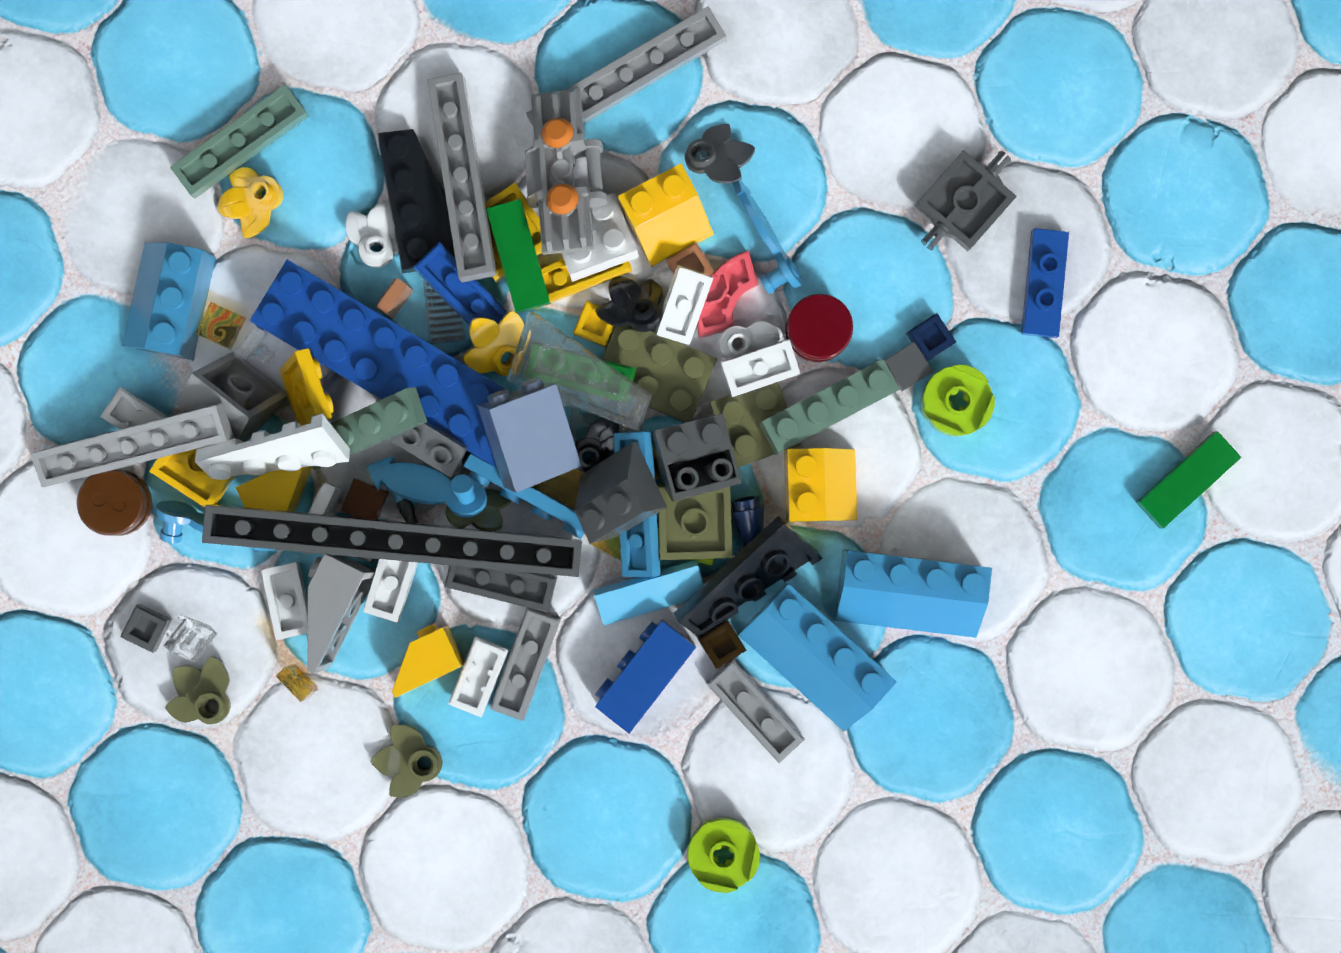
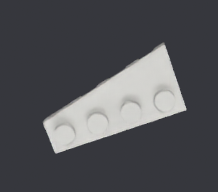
M323 414L312 416L311 423L300 426L295 421L284 424L282 432L269 434L263 430L252 433L250 441L243 442L239 439H231L196 449L195 463L211 479L226 480L236 475L249 474L258 476L269 471H297L301 467L309 466L330 467L336 463L349 462L350 448Z

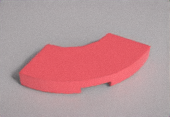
M749 250L730 258L712 274L713 280L697 322L699 338L721 333L728 327L733 326L732 314L736 302L745 292L758 286Z

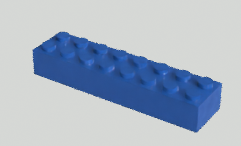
M288 259L285 261L249 320L250 322L297 350L309 348L312 358H316L319 363L381 400L403 389L416 387L427 421L465 444L467 451L497 468L477 405L488 402L487 396L507 389Z

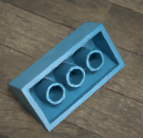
M842 550L834 621L977 638L989 602L992 568Z
M784 583L738 634L739 637L843 731L869 713L897 683L895 679L789 583Z

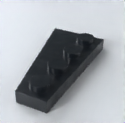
M414 129L378 133V143L402 274L416 272L413 267L438 242L455 257L447 202Z
M777 516L673 614L680 624L700 638L736 615L738 607L743 603L758 601L767 595L764 590L781 579L786 583L797 576L796 569L807 562L814 565L823 558L815 548Z

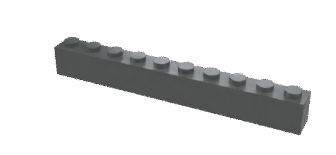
M218 504L205 506L202 543L571 577H579L582 540L576 538L484 531L471 528L459 529L450 526Z

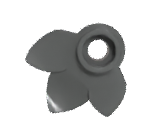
M729 124L717 125L706 130L701 139L693 141L688 146L685 153V163L690 171L698 174L705 173L713 182L723 184L735 183L742 179L739 168L751 160L755 153V147L745 142L732 140Z

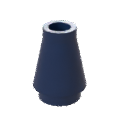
M759 496L742 497L731 501V517L742 540L743 548L764 529V504H760Z

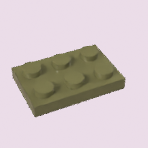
M630 324L615 327L602 358L636 367L629 400L684 423L692 421L717 362L715 357L674 340L658 336L655 332L636 331Z

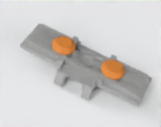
M580 88L531 95L534 129L533 147L525 150L524 153L528 206L530 208H537L539 202L542 254L594 249L591 208L602 207L608 202L607 194L603 192L600 153L603 152V142L599 139L585 140ZM586 157L589 190L587 186L575 187L573 167H576L577 158Z

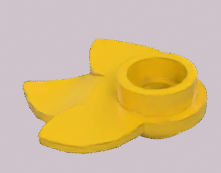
M241 167L229 174L233 188L226 190L221 195L217 211L222 216L240 219L243 237L252 238L264 231L269 225L271 211L282 203L283 190L276 179L265 175L260 176L254 169ZM265 188L266 194L263 198H261L262 191Z
M510 310L499 324L485 317L472 319L469 335L474 348L467 351L462 357L466 365L481 374L495 371L499 375L510 376L519 372L524 363V352L521 346L526 338V329L520 316L513 310ZM510 352L509 360L501 362L502 355Z

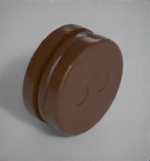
M114 469L91 475L83 482L77 494V511L86 527L95 533L106 536L128 535L140 529L148 520L152 510V495L145 481L138 475L129 471Z

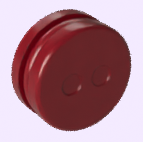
M813 294L801 299L791 310L785 326L786 339L790 340L793 352L806 361L818 363L837 357L847 347L853 334V319L850 311L842 301L827 294Z

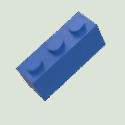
M663 619L657 625L653 621L649 623L639 637L643 644L636 653L629 649L617 665L622 670L613 682L607 678L595 693V696L599 698L595 708L628 734H630L696 649L694 643Z

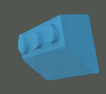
M145 242L122 346L193 361L216 258L202 249L168 242Z

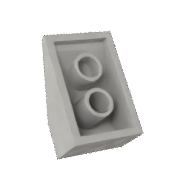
M324 554L322 558H316L308 574V577L312 579L308 585L307 671L316 674L332 667L370 590L376 572L375 569L348 556Z

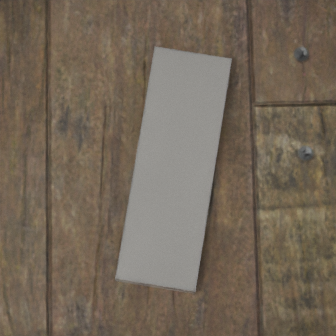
M526 608L493 698L491 710L521 721L525 720L561 621L560 618L535 609Z
M733 659L706 682L709 688L778 763L782 762L805 740Z

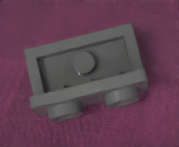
M429 422L394 436L389 440L450 478L464 466L469 455L472 454L467 451L465 444Z

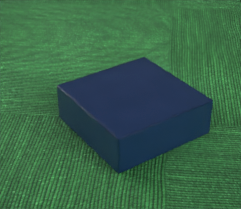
M938 313L906 333L912 343L915 342L926 361H929L956 343V340Z

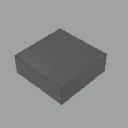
M915 342L885 360L901 392L933 372Z
M137 604L120 637L152 653L156 652L172 619L146 606Z

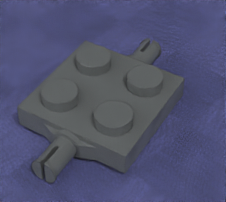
M963 150L916 203L915 206L934 225L921 240V243L925 246L935 236L926 247L927 249L932 251L940 240L946 236L954 239L968 252L1017 197L1003 184L998 176L1005 166L1011 162V158L1007 155L997 165L1006 154L1005 152L999 151L994 159L986 165L977 162Z

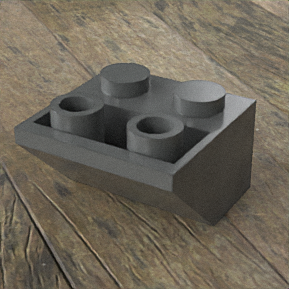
M723 413L652 432L654 470L672 502L742 483Z

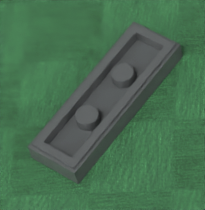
M449 565L444 587L548 613L557 577L538 573Z

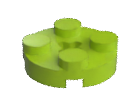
M955 365L942 369L927 381L923 389L921 402L924 418L935 430L948 436H964L979 430L990 420L995 407V397L988 384V379L982 372L967 365ZM958 391L962 392V399L967 402L966 407H959L957 410H954L952 402L949 401V396H955Z
M718 817L704 821L693 833L688 844L687 856L690 869L698 879V882L711 891L729 893L738 890V887L743 886L747 881L749 882L758 870L760 851L755 836L749 828L736 819ZM723 845L728 846L729 852L734 853L733 858L726 859L725 864L718 863V857L713 855L715 849L719 850Z

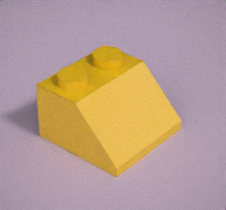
M682 163L618 196L621 211L651 268L671 258L695 242L698 244L714 235L698 193Z
M810 448L787 449L784 451L786 522L857 520L855 449Z

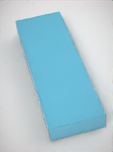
M693 560L660 570V575L656 577H635L595 589L593 593L603 625L605 626L686 602L704 584L697 561Z

